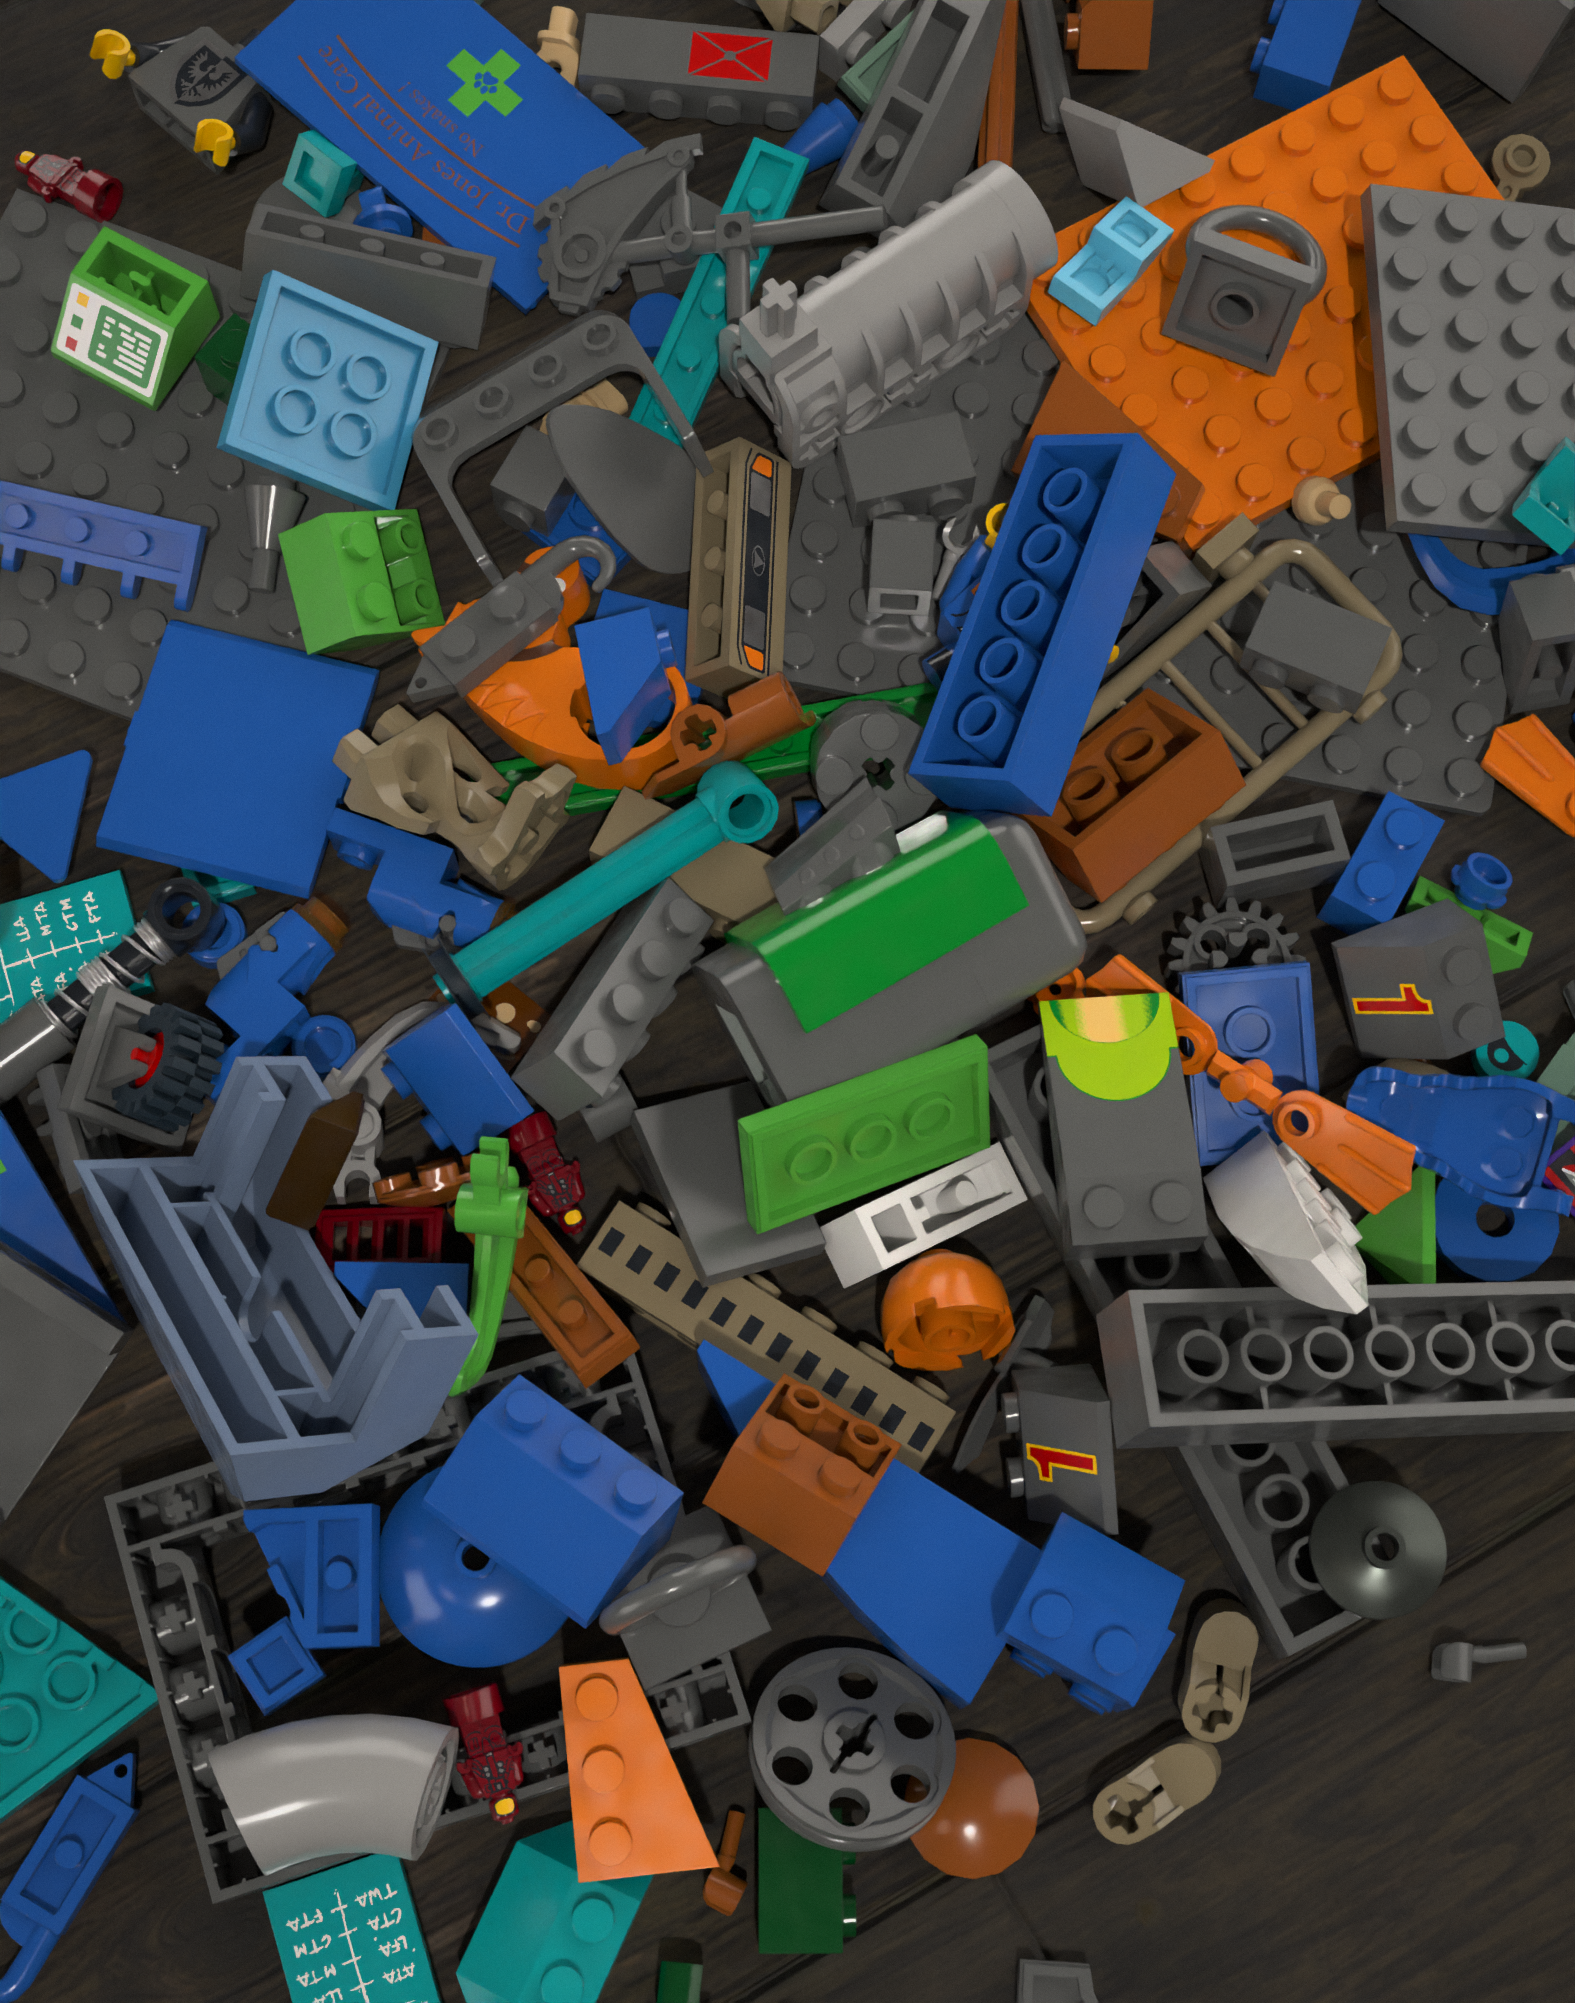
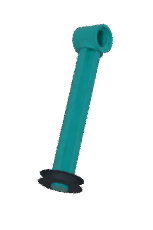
M723 761L713 765L703 774L697 787L696 799L454 955L452 952L448 954L438 938L437 940L442 947L431 955H428L424 948H422L437 974L432 976L448 1002L459 1005L471 1025L476 1029L471 1021L483 1012L491 1019L481 1004L483 1001L482 997L721 842L727 843L732 840L740 844L752 843L762 839L772 830L778 818L779 806L776 796L743 763ZM745 794L743 801L737 807L729 809L734 800Z

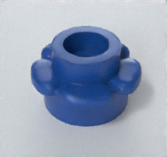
M1479 852L1471 854L1461 866L1455 865L1450 874L1451 881L1456 885L1454 891L1457 898L1464 905L1475 910L1501 908L1507 901L1504 895H1506L1513 881L1510 871L1501 861L1491 855Z

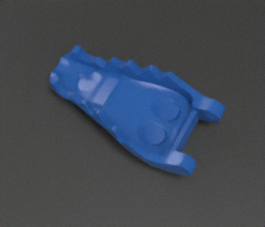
M1380 1066L1369 1067L1357 1075L1347 1096L1346 1110L1415 1145L1416 1152L1413 1161L1415 1164L1445 1178L1468 1195L1479 1200L1507 1208L1546 1211L1569 1217L1574 1196L1567 1195L1559 1189H1545L1541 1185L1559 1121H1567L1575 1126V1100L1540 1083L1509 1075L1481 1077L1453 1074L1418 1075Z

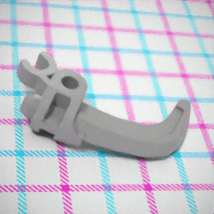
M423 1001L395 1014L369 1037L340 1070L333 1067L323 1081L333 1099L332 1102L353 1091L364 1094L363 1099L365 1100L358 1136L333 1186L337 1204H346V1187L351 1180L356 1178H363L370 1183V1204H379L377 1203L372 1182L381 1179L380 1172L376 1168V1159L381 1155L385 1145L384 1130L379 1111L393 1090V1087L380 1070V1068L389 1063L381 1050L442 1005L450 1004L449 1002ZM484 1013L471 1020L476 1027V1032L488 1048L507 1055L515 1054L520 1050L521 1036L513 1029L492 1017L489 1019Z

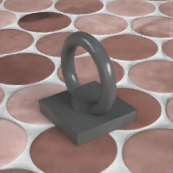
M1229 205L1216 208L1197 219L1188 232L1185 246L1187 262L1161 334L1275 377L1303 306L1312 302L1325 285L1327 278L1325 255L1317 240L1308 230L1279 212L1252 205ZM1242 229L1267 234L1288 246L1297 255L1301 263L1224 235L1222 232Z
M708 1506L675 1520L670 1540L600 1614L599 1624L603 1632L613 1636L621 1635L645 1691L772 1632L747 1577L756 1566V1554L748 1546H733L719 1513Z

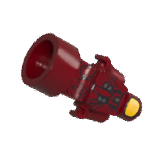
M22 150L15 156V168L18 172L29 176L28 186L36 194L43 195L46 203L52 202L51 196L53 198L59 196L61 199L73 204L77 212L99 223H102L104 220L108 222L117 213L123 197V186L119 179L97 169L89 170L87 173L82 171L84 167L79 157L64 159L56 154H43L40 157L28 150Z
M546 1111L534 1114L500 1133L502 1138L508 1139L511 1157H518L531 1180L529 1186L523 1185V1187L529 1188L528 1198L543 1217L554 1216L560 1213L557 1220L565 1234L572 1233L575 1236L584 1231L582 1227L586 1225V1219L581 1209L574 1207L585 1197V1190L579 1172L580 1164L578 1161H574L571 1166L564 1165L553 1139L557 1136V1133Z
M497 1683L484 1684L443 1699L450 1726L459 1728L469 1759H465L464 1763L456 1762L455 1769L461 1773L462 1779L474 1799H488L492 1797L488 1806L494 1821H501L502 1825L513 1822L514 1816L519 1813V1807L515 1795L508 1793V1791L516 1789V1786L523 1782L521 1758L523 1746L518 1741L514 1742L513 1746L506 1745L498 1714L504 1711V1706Z

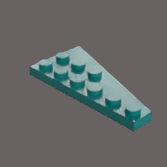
M0 1576L1 1824L156 1707L159 1701L154 1685Z

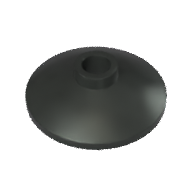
M1365 1481L1340 1490L1329 1498L1319 1510L1309 1536L1310 1563L1323 1591L1342 1609L1366 1619L1388 1620L1412 1613L1433 1596L1445 1572L1447 1547L1443 1529L1438 1518L1428 1504L1418 1495L1394 1483ZM1384 1535L1392 1541L1394 1554L1389 1561L1381 1560L1374 1555L1372 1541L1375 1536Z

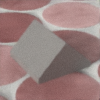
M1064 97L1059 107L1082 185L1118 201L1123 200L1127 196L1141 207H1144L1210 172L1215 161L1129 122Z

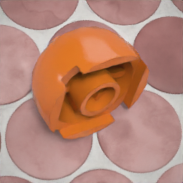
M947 1249L926 1251L916 1260L909 1262L890 1279L880 1306V1325L886 1352L888 1353L892 1349L895 1362L902 1367L921 1371H949L963 1368L962 1360L958 1355L972 1354L981 1350L983 1361L998 1354L1011 1342L1016 1331L1012 1309L1000 1277L990 1266L981 1260Z

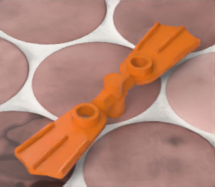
M1531 714L1517 722L1496 727L1480 767L1566 834L1575 838V758L1535 714Z
M1121 954L1114 956L1101 970L1086 979V998L1168 992ZM1169 993L1177 1041L1179 1042L1181 1036H1186L1193 1042L1195 1047L1193 1057L1185 1056L1179 1049L1183 1074L1195 1075L1207 1070L1205 1074L1220 1083L1221 1094L1226 1100L1233 1103L1246 1100L1269 1116L1273 1111V1125L1280 1139L1372 1215L1378 1214L1392 1201L1411 1190L1412 1166L1416 1152L1415 1145L1314 1092L1294 1090L1281 1097L1283 1092L1272 1085L1273 1073L1267 1063L1259 1059H1251L1240 1064L1218 1050V1042L1213 1029ZM1293 1110H1298L1307 1117L1309 1126L1306 1132H1301L1293 1126L1291 1122Z

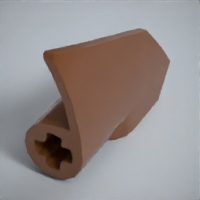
M781 671L729 695L728 703L733 715L730 718L725 717L708 705L696 704L686 707L676 716L670 733L672 745L679 763L655 774L642 790L645 800L671 794L699 782L703 774L713 765L723 761L740 762L813 726L816 722L814 711L803 712L792 686ZM708 728H712L716 731L715 734L708 736L712 745L704 750L698 744L706 741L703 732Z

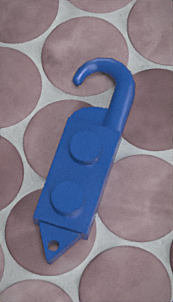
M128 1753L87 1777L84 1775L76 1776L0 1899L2 1900L0 1904L1 1923L9 1936L22 1946L9 1970L0 1979V2003H11L19 1999L32 1985L62 1935L66 1934L141 1811L134 1806L135 1753ZM124 1764L127 1767V1774L121 1778L117 1770L120 1765Z

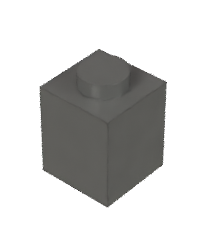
M528 425L525 426L490 484L495 511H497L498 516L506 524L521 532H529L530 529H533L547 537L552 533L576 493L564 476L552 450L549 435Z
M906 514L892 515L886 519H873L867 612L929 615L933 585L936 522H923L915 516Z

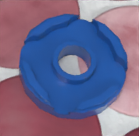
M1445 1178L1435 1187L1436 1253L1438 1258L1456 1275L1475 1283L1515 1282L1534 1273L1552 1254L1559 1234L1558 1214L1538 1210L1507 1208L1488 1203L1468 1195ZM1542 1182L1541 1187L1548 1189V1187ZM1494 1205L1505 1213L1508 1219V1230L1504 1236L1491 1237L1479 1228L1476 1214L1480 1206Z

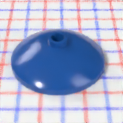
M443 1466L419 1479L402 1495L383 1527L380 1537V1594L383 1603L399 1631L413 1645L433 1658L448 1664L468 1668H490L513 1663L532 1654L546 1644L560 1630L569 1616L490 1557L488 1564L482 1570L471 1571L466 1568L464 1564L465 1553L474 1545L421 1507L424 1496L443 1468Z

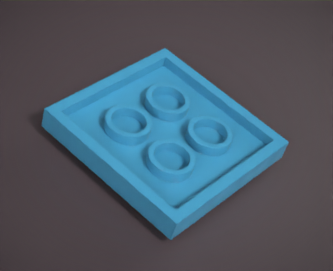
M271 270L264 275L216 448L369 510H395L412 446L413 427L419 419L439 342L278 271Z

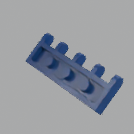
M0 480V544L4 545L1 559L3 570L16 573L21 566L24 550L62 558L61 582L63 584L72 586L78 584L83 563L123 572L120 594L124 598L133 600L137 598L142 577L176 584L174 608L186 612L190 611L193 604L207 527Z

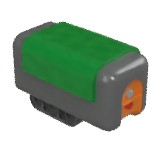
M967 809L959 813L940 810L898 833L896 838L901 852L895 854L884 865L864 875L847 880L833 888L823 897L796 909L784 916L778 902L725 932L727 945L691 965L700 989L747 1077L752 1081L758 1096L766 1107H775L958 1041L957 1036L986 1023L1070 974L1083 962L1087 949L1085 931L1036 833L1025 820L1015 815L986 810Z

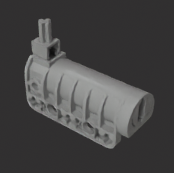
M991 160L958 181L953 187L952 196L942 203L928 201L917 209L915 221L906 227L890 226L884 230L879 236L878 245L868 252L864 253L856 250L846 255L842 260L841 270L829 278L818 275L807 281L804 286V294L797 298V288L792 281L789 280L780 286L774 278L767 280L763 284V298L760 299V305L739 319V326L729 324L719 333L720 376L736 397L742 398L751 395L775 424L774 434L778 437V449L792 467L796 469L806 467L837 447L839 436L859 432L1011 329L1022 318L1028 308L1033 280L1047 272L1057 263L1058 244L1052 224L1037 196L1022 177L1005 163Z

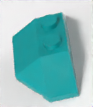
M573 1820L518 1840L456 1971L466 2003H597L655 1874L578 1883Z

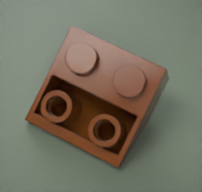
M784 1373L734 1442L702 1503L823 1577L902 1444L885 1435L874 1424L857 1418L824 1398L815 1388L801 1384Z

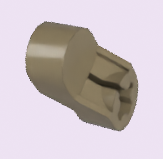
M1219 1598L1209 1601L1200 1608L1193 1621L1187 1641L1185 1670L1178 1691L1177 1703L1185 1728L1193 1737L1203 1742L1217 1743L1227 1740L1236 1733L1242 1723L1249 1701L1251 1669L1258 1648L1259 1636L1249 1611L1241 1603L1233 1599ZM1217 1665H1219V1675H1216Z
M1191 1734L1174 1737L1158 1746L1134 1765L1113 1776L1103 1786L1093 1804V1819L1097 1829L1108 1840L1124 1845L1139 1842L1161 1830L1185 1810L1200 1803L1211 1794L1221 1774V1758L1218 1750L1211 1742H1203ZM1161 1784L1162 1788L1154 1794L1153 1789Z

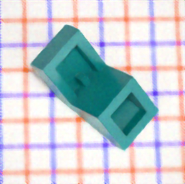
M1566 436L1556 446L1514 502L1512 516L1559 555H1562L1575 541V443Z

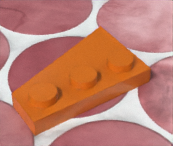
M629 1657L559 1665L578 1883L720 1867Z

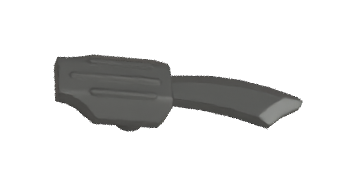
M1037 1295L1034 1296L1026 1312L1018 1319L1015 1325L1016 1331L1011 1342L1000 1351L999 1359L994 1367V1370L999 1375L984 1397L956 1455L952 1472L959 1474L970 1462L980 1456L991 1426L1002 1405L1001 1394L1008 1393L1012 1385V1370L1059 1366L1058 1363L1044 1358L1052 1341L1051 1326L1055 1313L1046 1299Z

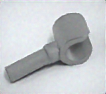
M956 516L947 520L942 535L946 550L931 599L940 601L956 565L962 559L963 554H966L979 537L977 523L975 524L971 540L966 544L960 545L954 543L949 536V531L953 527Z

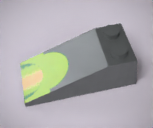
M1169 992L1039 1001L1038 1013L1064 1261L1197 1251L1208 1237L1201 1168Z

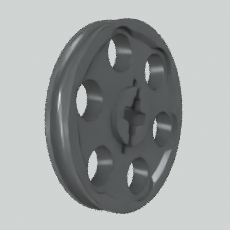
M849 1647L830 1648L812 1652L796 1659L778 1672L770 1681L758 1702L750 1726L748 1758L753 1780L764 1802L780 1821L803 1838L827 1848L850 1852H869L895 1846L909 1839L932 1819L939 1809L952 1781L956 1762V1741L951 1720L941 1700L933 1689L912 1669L889 1656L874 1651ZM846 1673L862 1674L872 1683L874 1694L866 1699L851 1698L842 1691L838 1679ZM789 1694L800 1695L812 1704L814 1716L803 1722L792 1721L781 1713L778 1707V1700ZM902 1712L917 1713L928 1723L930 1735L917 1740L907 1738L896 1728L894 1717ZM872 1723L864 1738L862 1751L855 1752L850 1758L846 1757L837 1772L832 1774L840 1757L842 1744L850 1743L853 1738L858 1739L866 1725ZM780 1757H795L808 1768L809 1779L799 1785L785 1784L774 1774L772 1763ZM900 1774L913 1775L924 1784L927 1797L917 1803L905 1802L894 1794L891 1788V1779ZM838 1797L855 1799L862 1805L866 1814V1820L858 1826L848 1827L842 1825L831 1815L829 1803Z

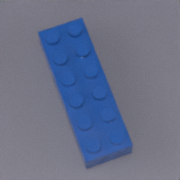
M1139 433L1035 435L908 772L909 775L950 808L1052 817L1176 476L1172 468Z

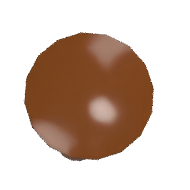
M480 1150L462 1156L464 1166L458 1167L457 1162H454L453 1156L416 1166L418 1179L412 1180L410 1172H404L372 1182L377 1203L402 1207H430L457 1199L461 1185L463 1183H471V1156L473 1153L480 1154Z
M973 1738L956 1740L955 1770L944 1799L927 1825L910 1837L925 1861L948 1875L977 1879L999 1874L1022 1857L1035 1835L1039 1804L1033 1779L1018 1757L998 1744ZM911 1775L907 1781L904 1801L917 1803L927 1797V1791L924 1784L917 1777Z

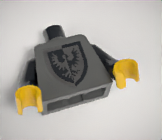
M200 27L189 35L155 42H129L123 34L110 29H103L96 33L89 56L94 60L105 59L102 66L103 73L110 79H117L122 75L123 70L129 72L128 78L139 109L216 175L226 167L234 156L258 150L264 145L272 114L270 93L237 66L234 59L239 51L244 49L261 31L253 28L234 46L230 45L210 27Z

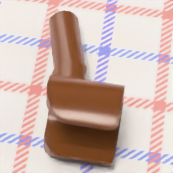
M729 1811L720 1852L717 1855L720 1867H713L702 1891L705 1903L726 1916L733 1914L748 1885L747 1881L729 1872L736 1859L745 1820V1814L737 1811Z

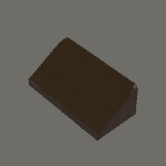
M353 1091L318 1109L309 1116L266 1207V1214L269 1217L308 1231L311 1227L315 1226L358 1136L365 1103L363 1099L364 1094Z

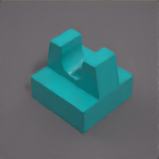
M313 129L298 134L282 185L326 218L338 214L342 210L345 198L360 189L364 175L356 169L357 162Z

